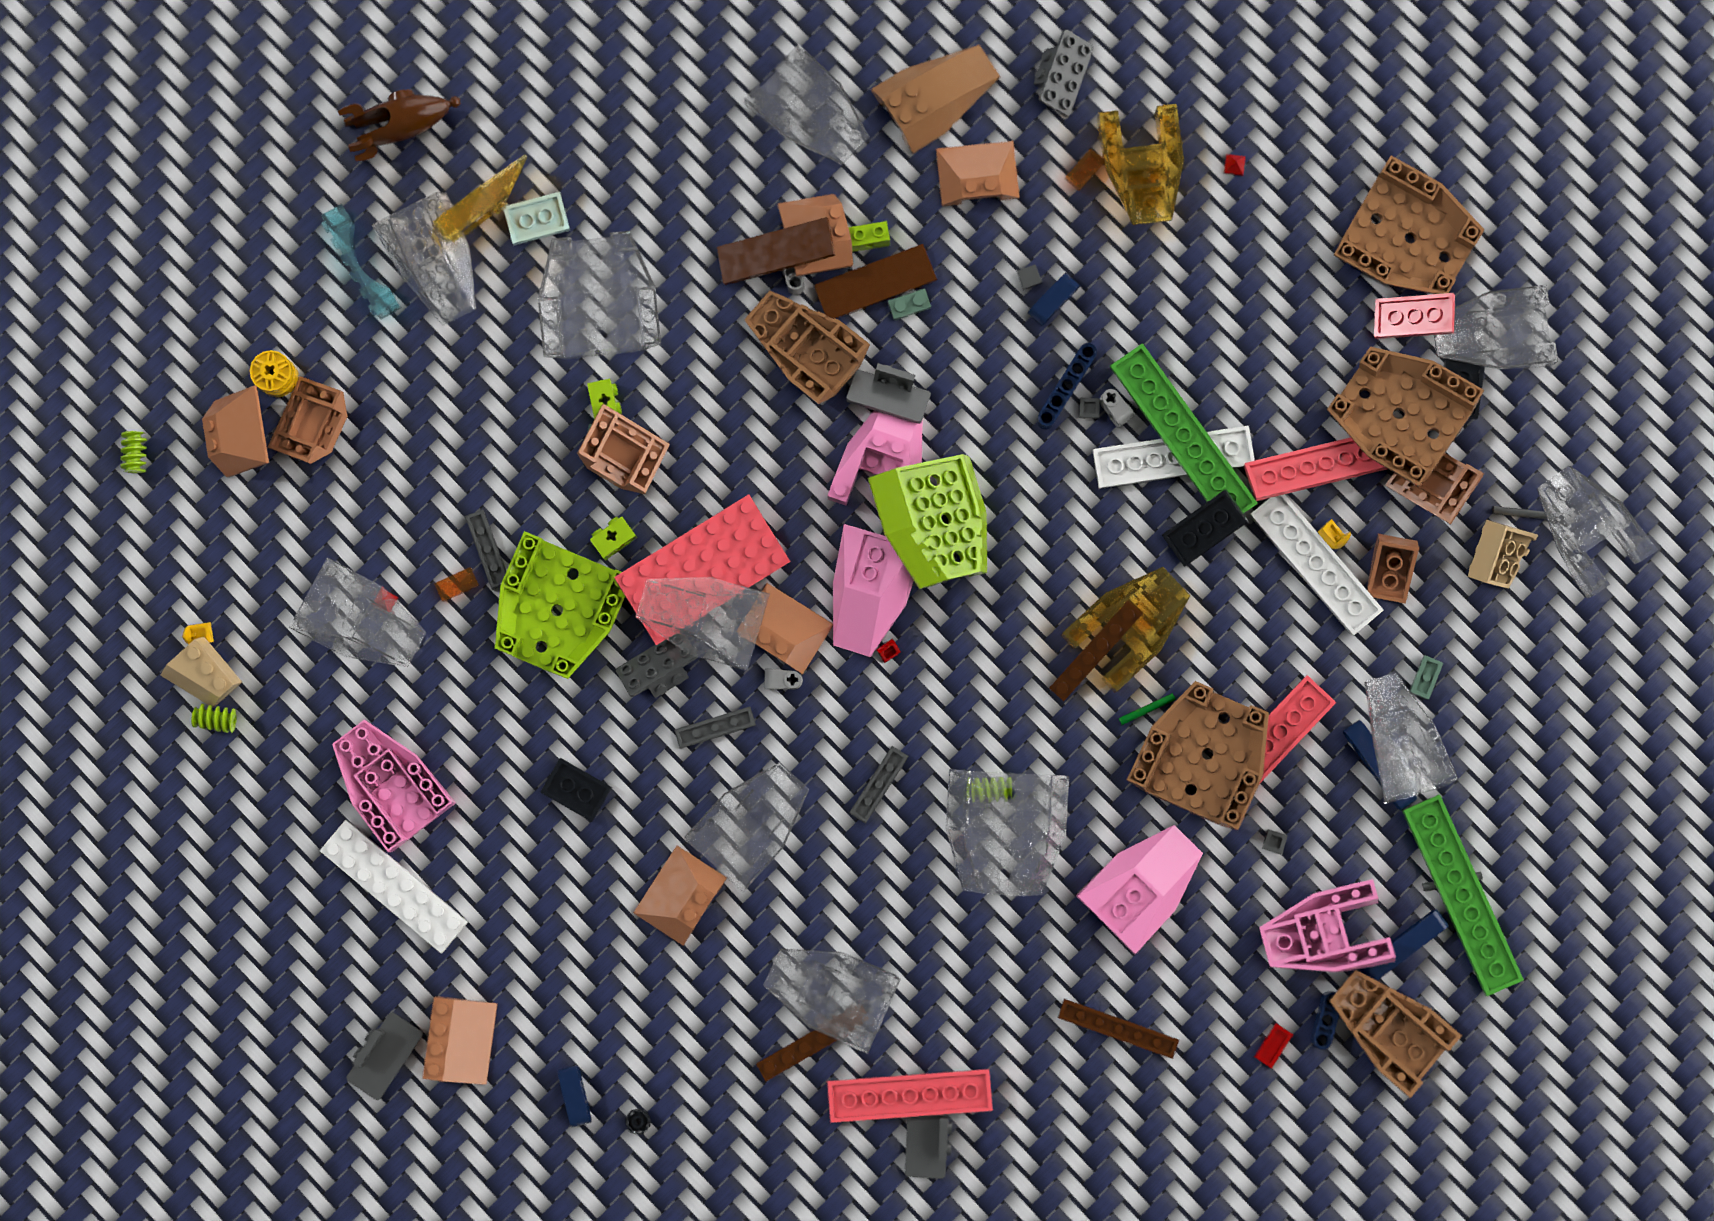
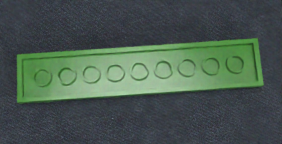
M1143 343L1110 365L1111 370L1206 502L1227 489L1243 513L1258 504Z
M1436 795L1402 810L1485 996L1492 995L1523 981L1521 972L1441 795Z

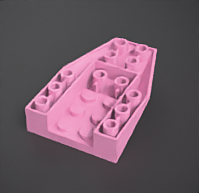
M846 524L843 527L833 580V646L871 657L905 608L914 580L886 536Z
M366 720L360 722L332 744L352 805L387 852L395 851L456 804L415 753Z
M1173 825L1117 853L1076 897L1132 953L1136 954L1175 912L1203 853Z

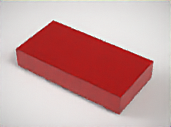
M1275 1023L1254 1057L1272 1069L1293 1034Z

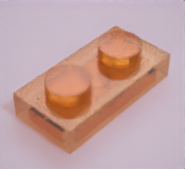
M1090 148L1066 175L1065 180L1080 191L1102 167L1105 160Z
M471 567L434 583L443 602L480 586Z

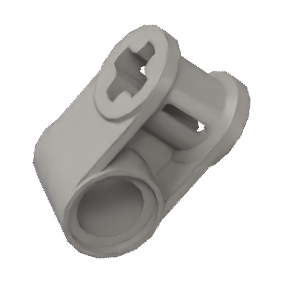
M794 267L782 270L788 291L793 295L801 294L805 288L803 275L796 276ZM793 281H799L801 283L798 287H792L790 285Z
M1108 389L1100 397L1101 407L1118 428L1135 416L1131 407L1116 390ZM1112 396V402H1107L1106 399Z
M765 669L764 689H798L803 683L801 674L796 671ZM792 675H795V677L798 679V682H795L792 686V683L789 682L788 679L792 678Z

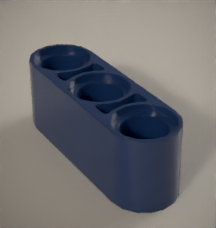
M1064 273L1031 307L1028 314L1043 326L1072 297L1080 285L1067 273Z
M1327 991L1322 995L1310 1040L1312 1045L1322 1050L1328 1049L1331 1046L1339 1014L1334 1007L1329 1006L1327 1003L1328 997L1336 993L1333 991ZM1325 1015H1329L1331 1018V1022L1327 1026H1324L1322 1023V1018ZM1323 1034L1326 1041L1323 1045H1318L1317 1037Z
M575 1065L558 1070L559 1082L571 1127L592 1123L579 1066Z

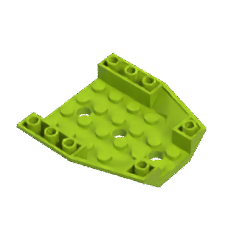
M961 454L903 466L868 478L884 534L919 589L934 586L951 579L987 573V512L970 456ZM930 477H934L936 479V486L931 484ZM942 514L947 516L948 524L942 521ZM954 552L959 555V557H960V561H959V562H957V561L954 560V558H953V553H954Z
M524 531L500 585L495 649L569 679L610 633L625 599V595L614 579L615 576L622 572L572 553ZM572 569H576L579 572V576L575 580L568 578V572ZM556 605H560L563 608V613L560 616H554L552 613V609ZM539 642L547 644L545 652L540 653L537 651L536 646Z

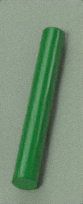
M1173 693L1118 718L1121 725H1124L1176 699Z

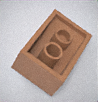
M1378 534L1367 591L1373 598L1406 604L1419 551L1418 541Z

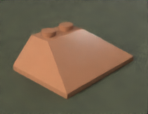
M1013 141L936 149L942 206L962 204V200L998 196H1000V200L1020 198Z
M835 194L778 203L783 228L825 217L830 222L835 256L794 267L796 276L853 266L852 239L842 203Z
M300 376L268 448L310 464L330 454L348 417L344 392Z
M252 386L215 400L202 418L208 458L226 477L268 464L269 459L257 386Z
M602 404L577 455L587 469L620 489L645 494L670 444L605 404Z
M1445 453L1429 478L1420 487L1396 473L1392 474L1385 486L1451 524L1484 473L1468 464H1463Z
M766 583L735 633L772 654L803 675L832 629L833 623Z
M677 845L633 913L684 946L727 877Z

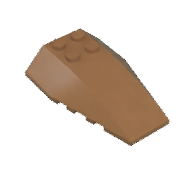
M976 45L905 68L872 88L871 91L880 105L886 107L903 133L902 138L913 154L946 134L950 127L1000 78V75L981 46Z
M769 291L744 319L787 379L818 404L834 397L860 368L870 346L867 341L840 320L832 319L826 316V314L819 311L816 312L803 304L795 303L793 300Z
M1357 970L1353 971L1329 1000L1377 1070L1409 1098L1423 1084L1421 1081L1422 1077L1444 1051H1450L1462 1036L1429 1007L1404 996Z

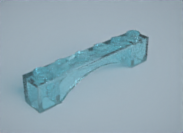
M340 204L322 214L321 216L324 220L322 225L327 233L331 232L333 236L331 241L336 250L340 248L343 254L340 257L345 266H350L352 271L349 273L355 283L359 282L362 287L359 289L364 299L368 298L371 303L368 307L373 316L377 315L380 319H383L401 309L391 289L371 279L360 267L353 246L355 225L344 206Z

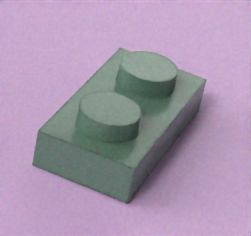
M925 289L888 301L894 321L931 309Z
M1424 655L1409 693L1429 700L1443 662Z

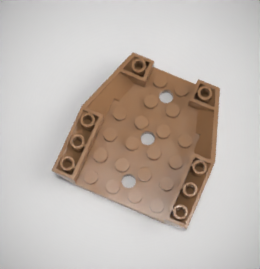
M1390 156L1340 241L1334 256L1383 284L1431 294H1445L1451 290L1456 281V276L1469 253L1476 246L1484 232V228L1442 183ZM1371 216H1379L1381 219L1380 224L1372 223ZM1405 235H1413L1415 242H1406ZM1441 253L1447 254L1449 261L1446 263L1440 261L1439 255Z
M1370 347L1361 359L1359 368L1342 393L1336 395L1327 411L1367 457L1420 487L1429 478L1473 413L1484 390L1433 360ZM1366 390L1371 396L1363 399L1359 393ZM1401 410L1405 416L1398 419L1394 417L1393 413ZM1431 430H1435L1438 432L1439 436L1435 439H1432L1427 435V433Z
M1195 681L1152 725L1127 781L1150 795L1215 824L1238 830L1263 777L1269 712L1252 705L1250 707L1214 693L1213 688ZM1227 714L1230 720L1228 723L1222 724L1218 720L1219 716ZM1209 749L1213 752V757L1208 760L1204 759L1202 752ZM1187 786H1195L1197 792L1194 795L1186 794L1185 789Z

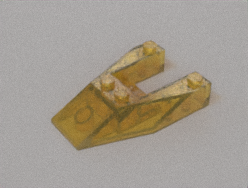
M1177 104L1156 107L1154 115L1158 144L1123 148L1118 110L1100 112L1098 114V134L1105 169L1132 225L1172 221L1184 163Z
M525 154L481 184L432 222L434 230L430 232L429 236L443 254L455 251L459 247L458 243L493 214L496 213L498 215L506 209L507 201L527 160Z
M1161 567L1106 592L1061 634V637L1075 649L1103 622L1107 624L1128 600L1143 612L1142 616L1121 638L1132 651L1102 678L1109 688L1116 693L1162 650L1189 600L1190 594L1164 567Z

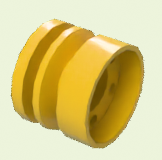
M272 350L258 354L251 362L249 370L253 383L267 395L277 398L291 393L299 378L295 365L280 352ZM271 369L275 372L273 375L269 372Z

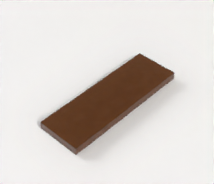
M827 217L717 247L724 285L835 256L830 222Z
M920 244L815 284L814 288L824 314L832 319H838L937 281V277L924 245Z

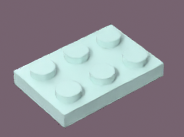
M560 192L503 207L513 245L570 231Z

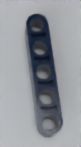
M1085 343L1080 347L1039 412L1037 424L1040 428L1049 429L1054 425L1091 366L1097 354V349L1092 343ZM1088 349L1092 352V356L1085 357L1082 351ZM1072 367H1081L1082 373H1074ZM1062 383H1070L1072 389L1064 390L1062 388ZM1057 398L1062 402V405L1055 407L1052 405L1051 400ZM1049 415L1051 422L1044 423L1041 420V416Z
M1361 720L1356 721L1343 730V734L1399 811H1402L1417 800L1415 793Z
M1437 909L1432 910L1391 941L1395 953V962L1361 968V972L1376 981L1444 931L1449 926Z

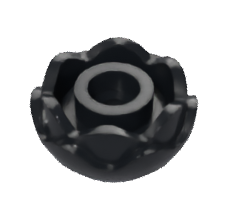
M633 1109L626 1116L625 1123L631 1133L643 1134L650 1127L651 1119L645 1110Z

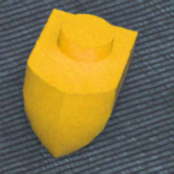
M1332 519L1318 531L1319 535L1331 549L1343 547L1351 537V532L1344 534Z
M211 622L188 625L182 634L183 640L188 645L194 639L205 637L209 643L214 642Z

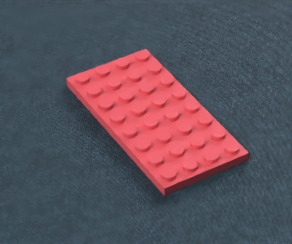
M748 494L618 574L614 579L654 644L658 645L788 564L790 560Z

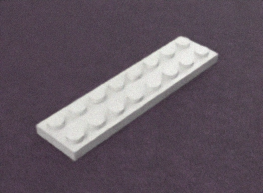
M1249 426L1207 432L1232 468L1244 467L1245 463L1255 461ZM1162 439L1092 450L1099 489L1187 476Z
M1285 494L1269 498L1249 515L1352 636L1384 611Z
M348 820L342 823L321 848L320 852L440 953L446 950L468 923L467 920Z

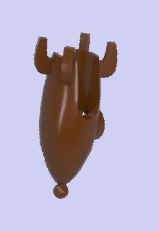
M406 89L389 95L388 101L375 105L365 111L360 104L352 103L339 109L338 114L339 116L353 114V116L344 119L346 127L355 125L356 128L389 121L384 127L356 137L357 142L348 145L350 152L366 149L364 152L354 156L356 161L372 159L377 155V146L400 142L428 131L446 115L450 107H459L461 100L456 96L451 97L448 101L431 95H416L412 90Z

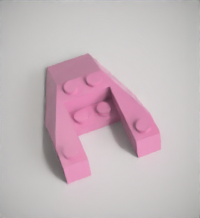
M874 410L847 444L830 487L828 500L847 506L859 469L877 475L895 468L922 463V422L917 424Z
M1373 879L1314 893L1259 927L1270 967L1341 972L1395 962V953L1390 937L1350 947L1340 915L1341 912L1378 904V895Z

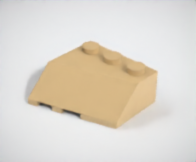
M1486 520L1467 577L1509 589L1520 569V560L1523 556L1528 555L1530 551L1528 546L1532 540L1535 541L1538 535Z
M205 637L194 639L165 666L161 673L162 677L207 705H212V708L218 705L242 683L240 678Z

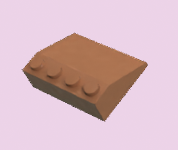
M442 996L434 997L422 1079L486 1085L498 1003Z

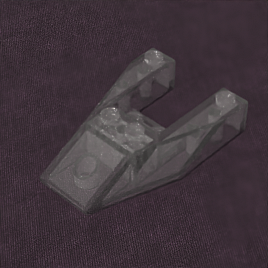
M1570 465L1537 488L1556 547L1575 583L1587 598L1595 596L1610 585L1586 553L1610 534L1614 536L1634 564L1643 561L1658 550L1620 500Z

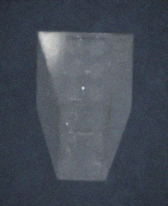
M798 44L785 57L786 63L762 87L757 85L744 98L745 106L787 140L842 165L869 138V135L841 83Z
M435 192L372 224L373 229L404 281L441 325H445L476 310L470 247L447 193Z
M1539 285L1489 291L1456 306L1454 334L1434 335L1437 357L1494 369L1553 366L1558 362L1556 344L1555 342L1550 343L1545 311V307L1549 305L1547 286Z
M329 558L325 560L289 626L290 629L344 657L404 667L409 666L427 633L384 587Z
M712 577L646 579L635 618L687 654L747 671L770 594Z
M1395 673L1365 681L1372 738L1385 804L1440 789L1458 780L1435 724L1399 676Z
M779 762L724 793L688 832L684 839L744 893L784 848L809 788Z
M780 949L763 986L808 1027L868 1054L900 979L894 973L843 952Z

